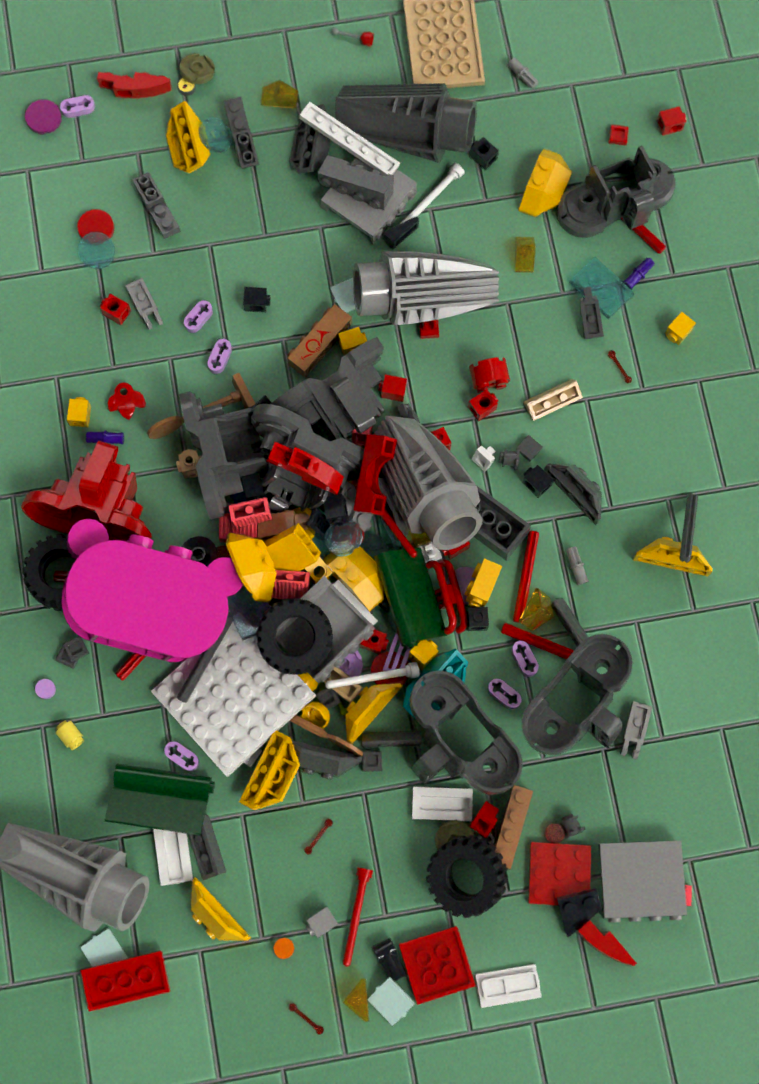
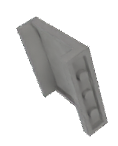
M357 157L350 164V166L359 164L364 166L367 171H373V168ZM396 170L393 174V194L385 210L375 209L370 204L364 201L359 202L348 194H341L332 187L322 197L321 208L326 212L329 209L371 237V243L374 244L376 240L382 238L387 226L390 227L394 223L396 215L404 211L409 199L413 200L416 196L417 183L399 170Z
M325 576L300 598L320 607L328 617L332 627L333 640L327 658L317 668L308 672L318 683L326 681L331 675L330 672L335 667L339 668L345 662L344 658L348 654L355 653L360 647L359 644L363 640H368L374 634L373 630L375 629ZM289 618L278 627L276 640L291 655L296 656L309 650L314 640L312 627L305 620Z
M681 841L599 844L604 906L603 919L608 918V922H621V918H629V922L641 921V917H649V921H662L661 917L669 916L670 920H682V916L687 915Z

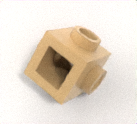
M192 449L178 454L179 461H176L178 472H182L185 479L197 477L196 465L202 455L198 456L197 450L193 451Z

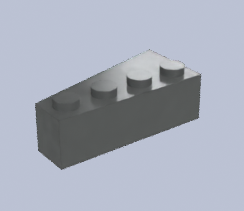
M329 155L326 156L318 172V182L321 185L332 187L341 194H348L359 202L364 201L375 209L385 210L394 189V175L388 174L386 177L380 175L381 172L375 169L370 172L359 164L350 166L348 161Z

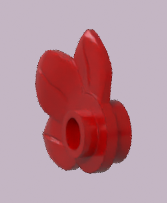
M125 382L119 383L115 387V394L108 400L109 411L119 410L120 414L127 420H130L133 416L135 407H146L144 396L140 392L133 390L132 386ZM121 389H127V394L121 395Z

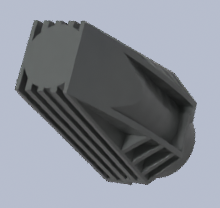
M446 83L343 86L336 97L335 119L369 142L440 163L446 150L469 153L477 118L476 101L451 98L450 94H448Z

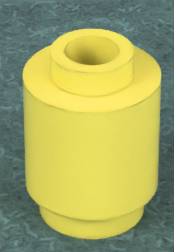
M64 720L56 727L58 729L55 732L67 748L75 750L84 742L83 735L72 721L67 722Z

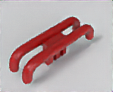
M446 559L438 562L435 560L428 561L426 568H434L440 587L434 591L435 595L441 594V596L436 598L437 602L443 601L439 608L440 610L446 608L449 625L444 629V633L449 635L455 630L456 633L460 634L468 626V616L454 567ZM443 567L446 568L450 581V584L448 585L446 583V579L442 569ZM453 604L457 605L458 613L460 616V625L457 627V620Z

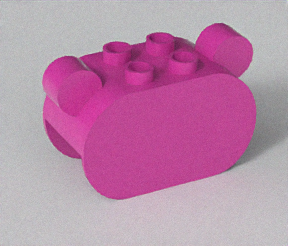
M84 519L74 524L69 531L66 544L69 553L76 561L63 586L62 610L69 627L78 636L91 642L167 662L185 661L188 657L203 653L216 642L227 620V598L236 594L243 585L231 558L221 557L205 566L200 562L191 560L193 552L186 548L170 545L169 549L165 550V552L153 550L154 541L152 539L131 534L126 542L121 540L109 541L106 528L96 520Z

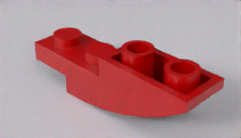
M98 72L97 76L100 88L111 89L114 91L115 97L147 98L172 90L170 78L163 75L155 76L146 72H135L134 78H131L127 75L119 76L110 72Z
M274 442L267 458V462L302 476L301 480L336 495L339 492L344 476L322 460L299 448L294 447V449Z

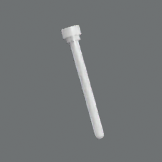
M454 163L449 168L448 175L401 223L418 216L453 179H459L465 173L463 168L459 164Z
M412 662L400 669L327 681L325 686L331 689L400 676L410 677L411 679L419 677V667L417 662Z

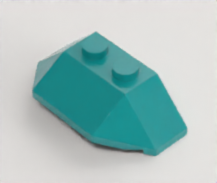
M457 649L433 658L421 671L419 677L415 678L407 687L403 708L415 719L410 708V694L416 682L429 672L446 671L456 675L464 683L468 661ZM431 704V707L434 710H440V706L438 704Z

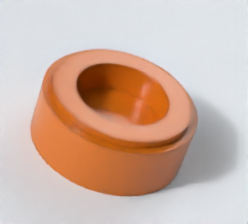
M288 938L277 940L274 944L276 956L281 959L291 957L294 953L293 942Z

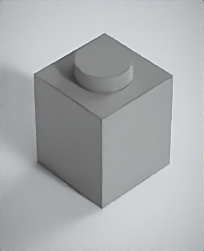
M328 907L307 920L309 924L306 928L312 937L316 935L319 938L337 926L338 923Z

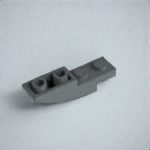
M237 97L224 100L228 123L241 169L259 165L242 98Z
M148 172L132 179L163 238L166 239L181 232L150 173Z

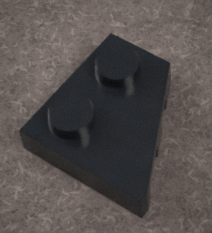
M596 888L557 898L567 937L575 933L602 910Z

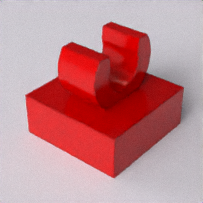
M438 319L419 323L421 339L439 338Z

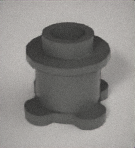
M504 448V452L500 451L499 463H502V467H505V465L514 466V470H517L520 449L517 448V451H509L507 448Z
M571 813L561 818L563 822L560 823V826L563 825L567 834L564 836L565 839L586 830L585 827L580 826L577 820L578 815L573 816Z

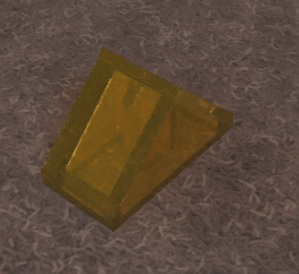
M281 80L263 87L261 105L297 108L298 90Z
M534 237L515 238V272L533 273L536 248Z
M535 588L518 620L530 631H534L554 618L551 599L539 588Z
M364 978L357 983L343 1003L363 1021L367 1022L369 1021L366 979Z

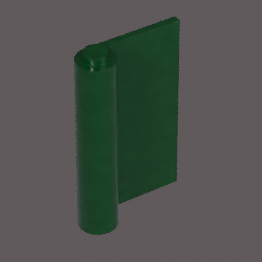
M414 548L417 552L415 558L410 557L405 549L387 551L374 556L401 646H406V649L418 646L417 642L448 636L444 633V621L421 548Z
M116 764L113 778L114 786L105 815V822L201 835L209 795L214 793L215 782L212 781V777Z

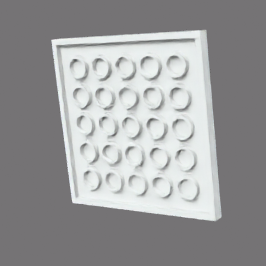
M239 612L233 617L231 626L187 703L178 700L177 695L201 654L188 657L151 691L227 777L267 742L276 730L279 731L316 697L315 693L298 675L282 673L268 665L261 656L257 646V631Z

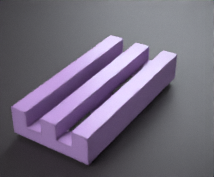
M397 633L393 639L383 671L394 670L397 667L404 647L401 646V643L392 669L388 668L395 646L399 640ZM411 648L406 650L400 668H404Z

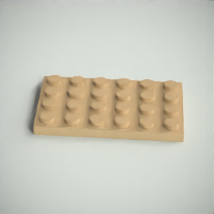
M403 0L413 84L446 83L447 88L484 85L485 78L474 0Z

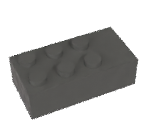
M477 486L480 502L476 509L482 517V525L474 537L507 561L528 535L531 525Z

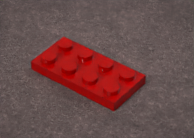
M163 951L81 970L89 1012L170 992Z

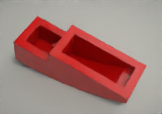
M590 920L576 931L586 943L606 957L629 966L637 964L610 931H606L602 935Z

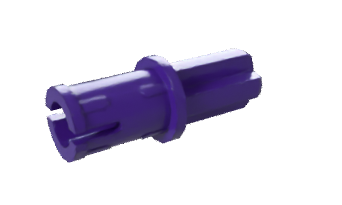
M647 257L637 268H633V272L623 281L624 286L632 290L641 279L645 278V274L654 266V261Z
M104 430V432H87L86 442L97 443L102 441L109 444H124V432L113 433L107 432V430Z

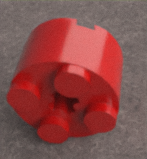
M499 357L478 361V365L475 367L473 364L469 366L473 388L477 390V393H482L486 389L493 387L496 390L504 389L507 387L506 384L510 382L506 358H502V361H499Z

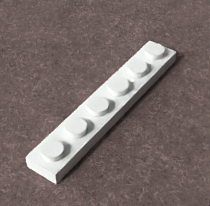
M309 102L299 115V119L371 168L380 171V174L383 176L393 175L398 169L400 162L313 103Z

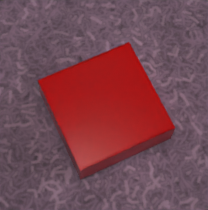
M611 125L608 144L626 146L629 127Z

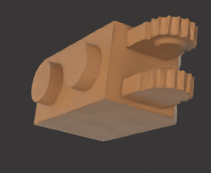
M284 510L276 514L271 513V521L258 523V538L265 542L297 523L304 530H308L309 528L306 526V523L310 516L307 513L297 514L294 510Z

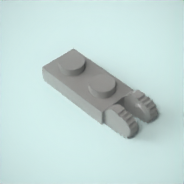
M143 278L125 285L149 330L153 329L152 323L147 317L153 313L156 322L159 325L163 324L158 308Z
M632 702L620 755L625 756L627 754L629 742L636 744L632 753V759L637 760L652 711L651 706Z

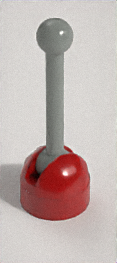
M337 28L332 29L333 35L340 34L360 39L364 46H372L374 33L363 32L361 35L339 31Z

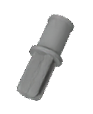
M516 57L509 61L508 67L516 73L518 79H522L530 88L536 87L538 80L529 72L528 67H524Z
M577 547L568 548L566 553L571 564L570 570L572 569L577 582L576 584L581 585L589 582L583 567L585 564L581 561Z

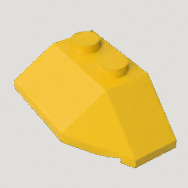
M183 101L170 110L171 117L168 122L166 138L174 167L190 174L205 164L210 156V151L202 122L188 103Z
M546 149L542 150L526 186L518 211L536 217L559 205L572 174L560 154Z
M229 533L226 546L240 580L246 589L253 594L252 597L255 601L269 602L277 572L268 554L266 544L258 538L244 534Z
M669 537L658 538L637 551L633 557L634 561L707 577L713 570L699 548L694 545L692 546L690 561L687 563L680 561L681 542L673 541Z
M360 546L334 549L323 559L324 563L332 571V575L337 580L339 579L369 612L384 600V587L376 561Z
M400 683L371 685L370 688L366 686L359 693L361 698L356 703L354 701L351 702L346 708L348 713L345 715L348 743L353 744L403 687Z
M277 730L271 735L239 800L241 804L252 810H258L283 801L300 766L291 737Z
M195 877L192 880L191 910L194 913L192 915L194 920L199 925L203 922L208 928L206 933L213 940L217 938L218 940L249 941L251 939L250 935Z

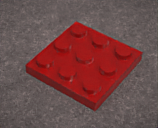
M530 843L528 904L559 906L558 897L590 889L591 846Z
M457 926L399 944L417 1005L476 986Z

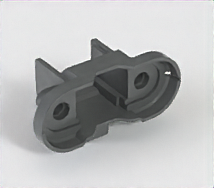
M639 146L634 160L626 158L600 170L596 165L591 166L590 173L586 175L585 182L568 189L562 195L557 209L558 221L566 232L581 238H588L602 233L605 227L610 226L621 217L627 227L633 229L647 223L651 212L662 208L670 201L675 190V176L665 163L649 158L643 146ZM628 172L629 174L633 173L638 183L637 188L629 190L627 187L617 191L615 186H613L611 191H609L603 178L614 173L623 174Z
M378 337L361 344L341 358L340 366L337 368L336 373L323 381L308 378L286 391L271 404L286 408L306 418L311 426L319 422L331 441L340 438L338 433L346 439V434L354 429L361 434L376 424L375 416L379 418L385 411L371 389L383 380L374 365L380 361L384 346Z
M191 391L179 394L186 429L190 432L193 447L203 453L196 465V471L210 520L221 518L225 512L224 507H227L225 496L243 492L241 477L258 472L260 474L265 473L269 466V462H267L268 456L259 450L263 441L260 440L259 434L251 425L253 409L247 408L224 414L222 404L203 408L201 399L196 398L194 393Z
M260 404L255 407L251 416V423L257 433L264 438L259 449L263 454L269 456L274 442L294 449V447L299 448L322 460L344 476L339 491L343 490L347 479L359 478L364 454L363 448L344 438L329 441L313 433L309 420L286 408L272 404ZM269 463L261 483L265 487L264 493L270 492L267 498L270 509L277 513L287 510L291 504L300 507L302 512L310 504L309 509L313 510V508H317L325 503L329 491L301 480L302 476L272 463Z
M597 634L588 637L569 656L552 681L531 701L522 717V730L527 743L534 750L546 755L565 753L578 741H581L587 731L595 736L596 740L606 748L611 746L621 734L622 721L607 708L613 701V693L622 689L632 671V656L624 642L607 634ZM604 667L607 669V672L600 674L597 672V669ZM571 668L577 674L578 682L583 683L600 697L599 705L580 725L575 722L569 724L550 709L549 702L545 700ZM552 727L557 733L551 735L546 730Z
M432 671L423 675L411 691L410 708L415 719L426 729L423 736L425 739L423 744L429 750L417 760L412 770L424 784L445 768L451 775V778L460 775L462 779L465 778L474 789L481 793L495 795L509 790L518 781L522 772L523 761L518 747L502 728L490 720L480 708L476 697L460 678L446 671ZM431 704H438L440 706V710H434L431 707ZM465 705L495 739L472 763L466 760L463 761L456 756L442 740L438 732L439 726L449 718L452 720ZM483 765H488L492 769V773H486Z

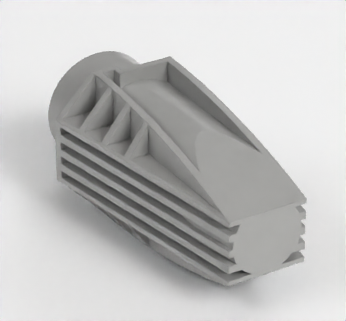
M381 251L379 262L356 263L354 266L353 295L356 313L358 316L382 315L384 320H389L393 325L420 323L466 313L499 301L497 298L499 295V277L497 276L499 271L489 264L456 256L413 251Z
M386 415V420L381 422L382 425H379L374 435H384L397 439L394 459L387 461L381 468V471L387 481L394 502L411 533L418 534L426 532L433 545L439 550H450L465 544L476 535L482 525V517L476 509L480 502L477 485L448 448L415 419Z
M7 823L0 837V868L82 928L95 932L105 923L120 931H125L135 922L142 911L149 892V879L125 867L126 853Z

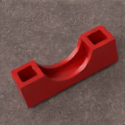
M367 434L353 511L372 515H384L387 497L379 488L378 477L383 465L387 461L394 459L397 439L384 435Z

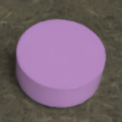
M42 679L36 684L35 692L42 699H50L56 692V686L51 680Z

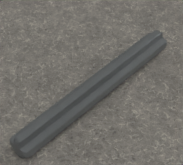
M692 493L687 498L679 558L680 561H685L686 563L690 561L698 504V495H693Z
M227 616L224 629L219 638L199 656L177 695V699L181 702H188L233 622L232 617Z

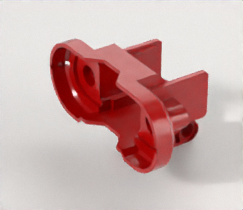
M98 441L92 455L87 452L85 458H79L69 482L56 479L50 490L30 491L26 494L21 505L25 515L37 524L65 534H69L72 526L78 521L92 519L100 522L106 528L109 541L121 540L126 542L131 534L152 539V534L148 527L139 519L143 507L139 503L132 501L137 491L136 473L131 472L128 475L130 464H126V466L117 464L118 446Z

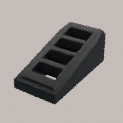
M416 216L383 233V241L392 250L395 249L419 228V218Z
M313 508L306 523V526L317 539L326 542L329 541L336 527L330 526L326 516L317 508Z

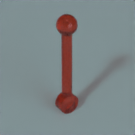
M609 351L608 357L614 360L615 364L625 377V382L631 383L632 378L626 374L625 370L615 357V351Z
M327 819L325 821V826L322 828V830L319 832V834L316 836V838L313 840L310 846L305 848L306 854L309 855L312 853V849L315 846V844L318 842V840L321 838V836L324 834L327 828L333 825V821L331 819Z
M291 1003L289 1005V1010L292 1012H296L300 1017H302L306 1022H308L313 1028L316 1029L317 1034H322L324 1032V1028L322 1026L316 1025L311 1019H309L305 1014H303L299 1009H297L296 1004Z

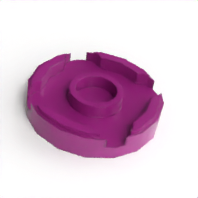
M49 100L35 101L28 106L25 112V120L28 127L37 134L54 132L62 121L59 107Z

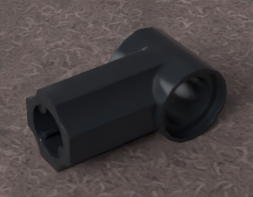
M391 938L372 946L388 978L390 977L393 981H396L406 976Z

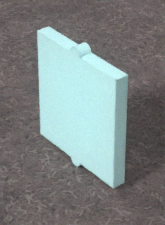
M353 278L330 287L335 298L334 302L347 313L355 309Z
M109 928L98 936H93L92 940L80 947L92 967L128 959Z
M390 977L381 986H377L376 991L367 999L392 1026L401 1017L404 1018L406 1012L415 1004Z

